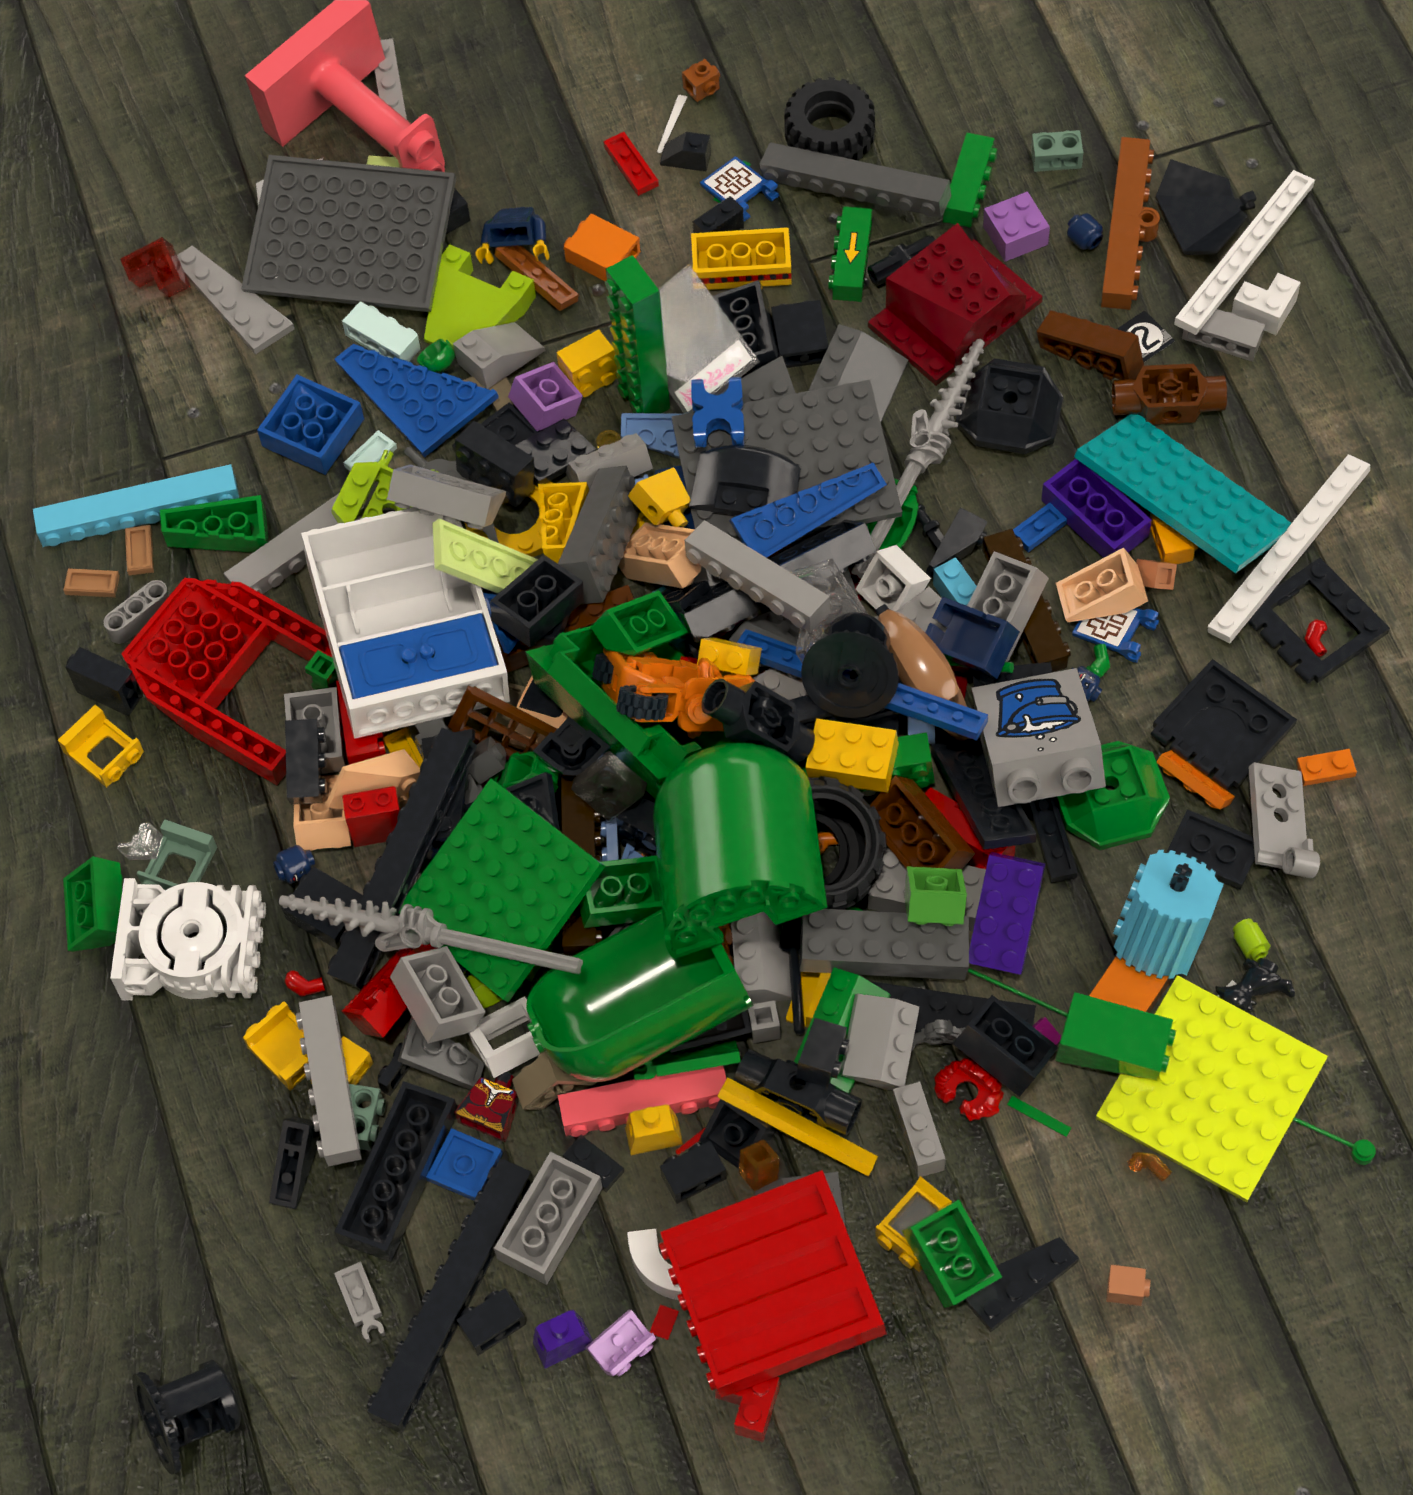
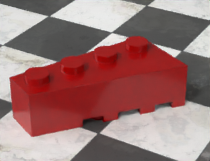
M429 943L428 945L421 944L418 948L399 949L349 1002L342 1012L363 1034L384 1038L407 1008L390 978L401 957L437 949V947H433Z

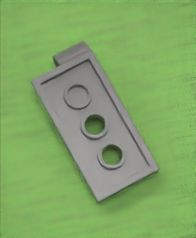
M1255 762L1249 766L1255 864L1282 868L1285 874L1314 878L1319 870L1320 857L1316 851H1313V839H1307L1302 772ZM1272 788H1275L1280 792L1281 798L1277 797V795L1272 791ZM1274 812H1277L1282 816L1283 822H1280L1275 818Z

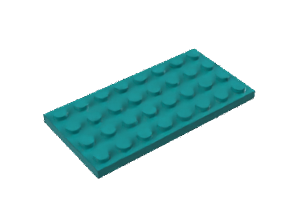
M1130 414L1078 448L1074 456L1081 463L1235 573L1272 547L1292 524L1283 515L1272 510L1263 501L1255 498L1243 487L1231 481L1222 472L1214 469L1202 458L1197 457L1182 444L1166 435L1162 430L1146 422L1145 418L1138 414Z

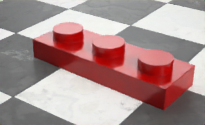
M625 132L603 141L604 148L638 196L659 186L657 177Z

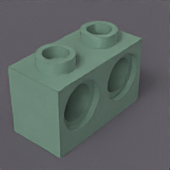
M1080 130L1032 134L1031 153L1034 172L1082 168L1083 147Z
M349 1084L356 1128H365L362 1133L358 1134L360 1149L371 1151L372 1144L376 1142L380 1132V1126L377 1124L379 1115L383 1116L385 1113L386 1099H383L379 1088ZM362 1102H371L367 1108H359Z

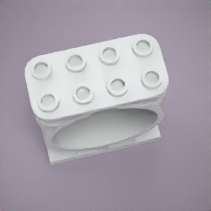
M124 878L110 977L121 1000H133V995H153L162 986L169 992L188 999L218 997V994L226 993L228 998H234L236 993H242L244 998H251L252 993L257 992V977H254L255 968L260 966V952H257L258 943L263 941V928L260 927L261 918L266 916V904L261 902V891H258L255 885H249L247 891H242L239 885H232L231 891H226L223 885L214 886L202 882L183 883L164 890L160 885L137 884L134 878ZM215 911L222 913L226 919L227 934L224 943V927ZM199 932L197 936L188 938L191 933ZM160 936L162 937L165 950L175 960L174 970L170 969L171 960L159 948L158 940ZM143 953L146 959H138V956ZM205 961L204 969L201 970L202 962Z

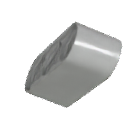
M153 580L147 583L105 616L104 626L112 642L117 644L125 643L141 631L170 596L164 582Z

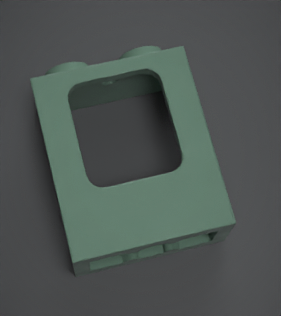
M164 820L160 827L163 838L145 872L139 870L137 872L141 884L160 885L164 890L179 885L158 877L170 854H176L195 861L196 865L187 883L200 882L217 849L213 836Z

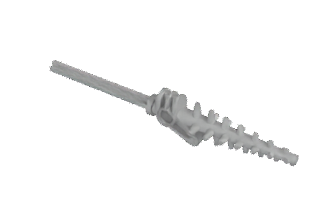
M976 339L972 344L973 346L969 348V353L964 354L962 365H957L954 369L955 377L947 378L948 389L941 388L938 391L942 399L940 401L933 399L930 402V406L935 409L931 418H929L925 410H918L913 414L910 438L912 448L904 461L906 469L896 486L901 507L918 474L924 473L929 464H940L951 445V440L948 437V428L958 427V423L954 422V416L962 415V410H959L960 403H965L966 398L960 395H965L966 391L971 389V386L967 385L966 382L975 377V373H972V370L979 365L977 359L984 351L983 346L985 343L981 339ZM895 518L877 521L870 535L877 551L881 547ZM876 552L870 554V559L855 564L851 570L852 574L862 578Z
M293 894L289 896L282 895L279 899V905L283 906V908L289 907L292 911L296 909L299 914L304 913L307 916L313 914L316 920L322 921L328 918L330 925L337 926L344 922L346 931H352L359 926L363 937H366L373 930L382 932L375 940V945L383 952L418 948L421 944L428 945L431 943V946L437 948L449 945L574 974H580L581 966L583 965V960L580 958L449 930L446 924L439 923L433 919L432 909L424 908L422 910L420 906L413 908L412 905L405 904L400 912V916H395L396 909L393 907L389 909L388 902L382 903V912L379 913V907L376 905L373 907V903L370 900L367 901L366 910H362V905L357 904L355 899L351 900L350 907H345V903L340 898H336L335 905L328 904L325 897H321L320 902L312 901L310 896H305L304 899L295 898Z

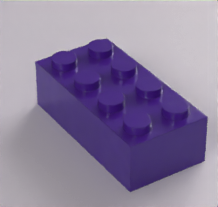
M1073 460L1043 483L1041 501L1046 505L1051 503L1067 518V525L1103 558L1122 548L1129 553L1149 537L1152 520L1115 486L1079 460Z
M995 852L989 854L969 948L970 964L1021 975L1024 969L1045 863Z

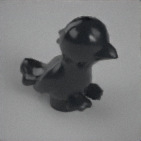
M1249 958L1245 959L1243 967L1247 971L1238 984L1229 987L1215 986L1219 998L1243 1011L1252 1010V1005H1257L1254 1000H1251L1253 996L1264 995L1272 991H1280L1290 998L1295 996L1292 980L1281 979L1276 974L1279 967L1265 958H1259L1257 962Z

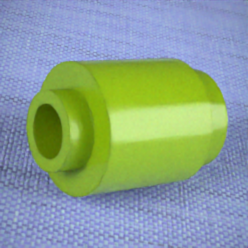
M1249 918L1240 921L1233 927L1234 939L1246 959L1258 961L1259 958H1264L1268 955L1271 945L1258 923L1253 922Z

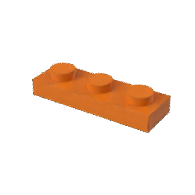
M1172 750L1162 753L1158 758L1157 764L1163 767L1164 773L1178 778L1183 782V786L1187 790L1204 797V801L1209 806L1222 809L1229 806L1235 798L1234 795L1219 786Z

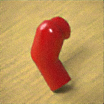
M1317 619L1309 623L1304 638L1309 648L1320 658L1327 653V650L1320 641L1324 631H1327V625L1324 621Z
M294 970L289 971L285 976L286 986L299 996H306L325 990L322 977L308 981L299 975V972Z

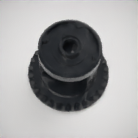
M859 612L843 614L829 624L823 638L817 639L810 646L802 663L801 677L807 694L816 705L836 716L860 718L880 711L892 700L898 687L899 671L893 653H890L889 633L878 619ZM851 669L850 679L843 675V671Z
M211 1359L199 1364V1371L161 1387L154 1384L149 1375L144 1372H138L132 1376L133 1391L143 1424L156 1454L171 1475L179 1472L181 1469L179 1447L222 1429L225 1433L238 1429L240 1426L241 1416L234 1390L217 1361Z

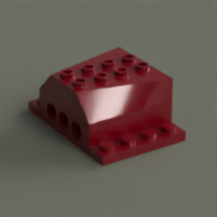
M957 223L886 278V308L868 321V328L898 354L908 359V362L937 386L955 372L954 369L957 365H962L964 354L969 353V348L973 346L972 344L976 339L984 341V349L1042 303L1043 296L975 239L971 241L959 223Z

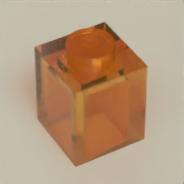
M763 1139L740 1150L739 1174L754 1191L759 1190L778 1180L780 1157Z

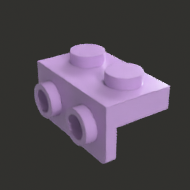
M628 1310L585 1348L606 1375L620 1376L631 1367L629 1362L637 1355L642 1357L653 1348L651 1343L657 1338L653 1333H649L632 1310Z

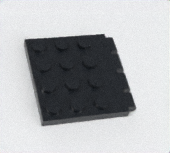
M1212 659L1153 722L1154 729L1151 732V736L1165 746L1170 741H1173L1169 748L1185 761H1188L1192 756L1195 757L1191 765L1207 777L1215 772L1212 780L1228 791L1232 786L1238 788L1249 776V766L1254 762L1261 763L1296 725L1297 719Z

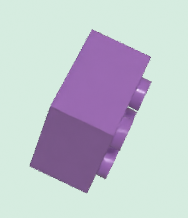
M1028 192L984 208L983 227L1004 261L1048 245L1050 226Z
M554 362L516 376L508 398L536 431H540L562 419L566 420L576 416L583 395Z

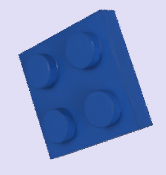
M451 1128L426 1176L427 1181L474 1201L477 1193L485 1189L488 1183V1173L493 1165L497 1166L503 1154L502 1149Z

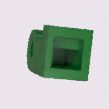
M317 650L305 666V672L312 676V688L318 690L336 687L338 676L333 658Z

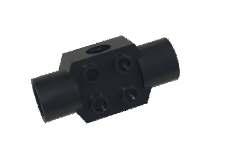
M717 679L708 686L701 702L703 712L722 722L725 738L734 743H750L769 747L788 756L795 763L803 761L814 746L815 734L812 729L799 723L795 703L757 681L737 687L724 679Z
M751 1049L745 1053L736 1071L734 1081L823 1128L829 1127L844 1135H848L860 1112L861 1098L836 1088L831 1083L829 1088L796 1078L798 1064L794 1061H783L779 1058L771 1059Z

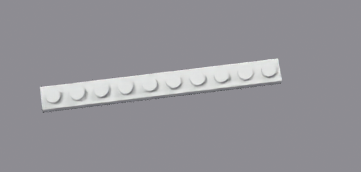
M1295 170L1291 172L1176 316L1174 325L1197 335L1314 186V179Z
M1349 454L1288 527L1287 531L1279 538L1208 625V633L1228 643L1233 641L1370 472V464Z

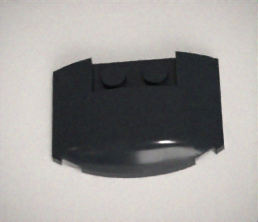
M725 445L708 451H702L699 456L689 509L738 516L773 503L776 500L797 493L801 466L778 452L757 446Z

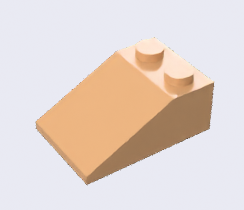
M1124 548L1056 583L1067 622L1123 614L1148 602L1138 565Z
M404 749L343 766L325 804L328 808L344 809L343 795L394 786L396 787L401 810L409 799V790L412 784L417 781L420 775V768Z
M338 775L322 776V778H326L327 794H322L323 803L294 804L293 825L296 845H300L304 850L313 851L316 849L351 846V835L345 820L344 809L328 808L325 804Z

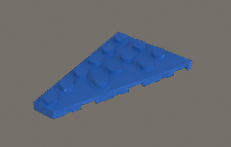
M352 344L334 359L336 364L424 458L499 398L498 393L494 389L482 388L477 386L476 383L465 382L458 377L445 373L439 374L428 370L427 367L415 366L411 362L396 357L389 358L380 355L377 351L366 350L364 347Z

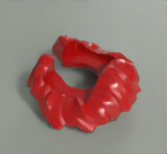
M971 1058L952 1061L950 1065L945 1066L934 1077L936 1096L943 1100L944 1103L955 1099L956 1088L962 1082H970L977 1087V1097L971 1101L964 1100L959 1107L960 1114L965 1115L969 1121L980 1120L981 1117H992L999 1113L998 1106L1004 1095L1001 1090L1002 1083Z

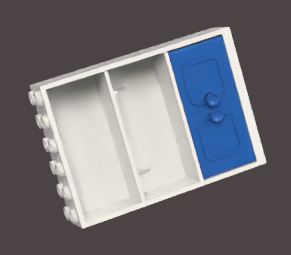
M411 507L410 509L396 512L391 511L374 517H365L360 520L338 523L334 526L312 529L301 533L309 574L354 739L452 716L468 685L471 687L475 686L505 702H510L507 670L481 587L435 569L432 523L438 519L444 520L443 515L436 513L433 516L419 513V508ZM460 520L458 522L447 521L463 528ZM477 702L473 710L485 708L487 706Z

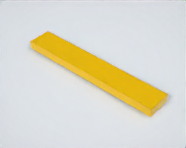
M728 1077L717 1096L723 1101L866 1176L870 1175L875 1165L877 1155Z

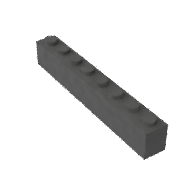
M771 142L760 162L762 177L766 180H773L774 182L792 187L810 189L814 192L833 194L837 197H847L861 202L865 201L880 206L898 208L903 211L917 212L926 216L941 218L951 198L950 183L947 179Z

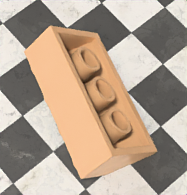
M645 522L630 537V541L624 550V556L618 565L627 579L677 588L688 587L701 572V565L692 563L686 557L684 540L694 529L661 524L656 526Z

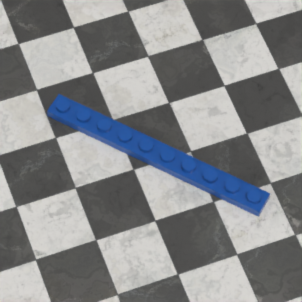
M745 629L737 643L762 648L759 663L802 678L801 668L804 657L808 652L807 650ZM851 669L843 671V675L850 679ZM898 683L894 697L884 707L974 740H978L988 722V714Z

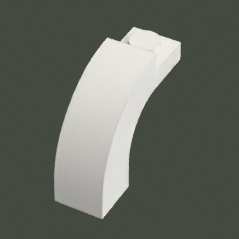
M656 1229L627 1232L631 1259L639 1277L649 1288L658 1294L678 1300L677 1295L681 1294L682 1291L679 1284L674 1286L668 1269L673 1266L668 1264L659 1252Z

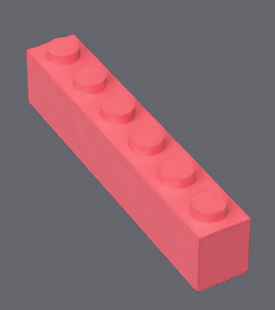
M724 1066L659 1077L656 1075L652 1079H634L558 1095L565 1135L579 1137L580 1135H586L589 1131L612 1130L615 1126L626 1124L630 1112L647 1107L666 1104L671 1107L675 1114H692L698 1109L705 1107L715 1109L720 1100L717 1096L726 1081Z

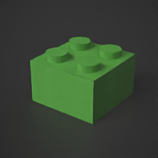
M907 866L904 900L908 922L920 925L941 923L945 926L964 924L967 893L962 869Z

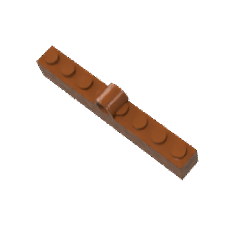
M1121 138L1101 307L1131 309V301H1137L1138 286L1134 285V280L1139 281L1141 267L1136 266V261H1141L1143 246H1138V242L1152 241L1158 234L1160 221L1158 211L1150 207H1143V202L1148 203L1150 188H1145V183H1150L1152 169H1148L1147 165L1153 163L1154 150L1149 149L1150 139Z

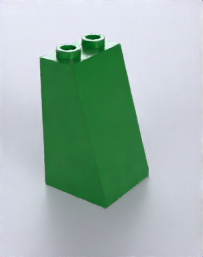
M1074 992L1055 1061L1157 1080L1160 1071L1166 1072L1170 1056L1165 1055L1167 1045L1172 1047L1176 1030L1171 1029L1173 1019Z

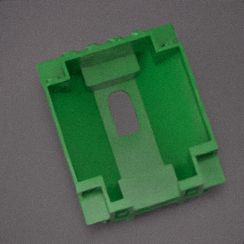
M591 626L562 632L554 639L553 644L525 651L534 683L586 731L590 729L610 746L607 753L655 800L665 778L684 759L712 746L734 743L725 738L724 731H702L700 737L691 739L688 737L687 732L679 727L678 716L673 720L671 731L668 733L658 724L659 722H639L640 725H638L631 717L617 712V704L605 693L598 681L592 676L596 654L603 653V645L590 628ZM670 642L647 651L653 652L657 658L679 661L681 656H684Z

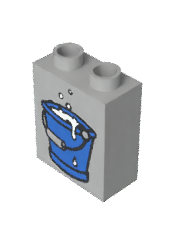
M1077 668L972 688L974 709L988 714V722L979 738L998 807L1028 803L1034 800L1071 793H1082L1106 787L1101 743Z

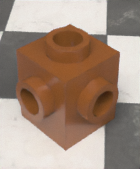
M706 59L691 65L682 72L683 88L696 102L708 95L714 94L720 89V73Z

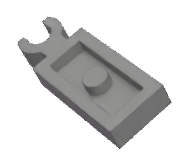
M359 1262L335 1272V1277L355 1327L364 1324L362 1335L367 1343L371 1342L369 1331L372 1329H378L381 1337L385 1336L383 1325L375 1320L383 1315L362 1263Z

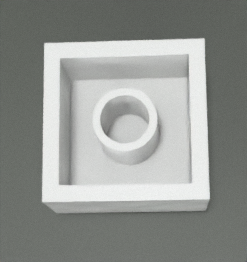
M897 545L878 550L875 553L856 590L875 609L886 604L889 609L897 611L924 591L931 578Z

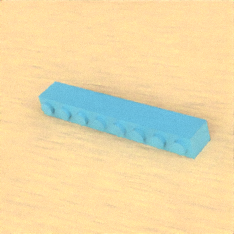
M230 464L34 508L33 514L38 538L42 547L56 546L59 543L72 540L78 541L94 535H105L112 531L147 523H157L161 520L160 510L237 499L240 497L233 468Z

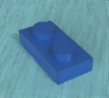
M1048 503L1014 528L1013 531L1016 537L1021 538L1024 549L1030 552L1065 526L1067 518L1051 503Z

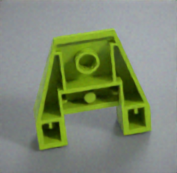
M449 244L441 257L431 312H428L424 342L432 344L438 339H443L444 341L448 340L453 345L454 342L472 330L517 321L526 313L536 298L534 279L512 271L501 288L470 276L473 272L471 254Z

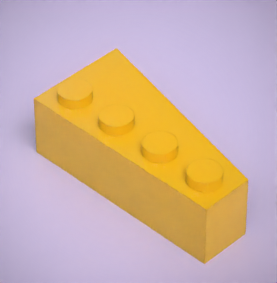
M587 482L538 484L541 508L540 520L542 524V549L544 555L557 564L588 495L589 488Z

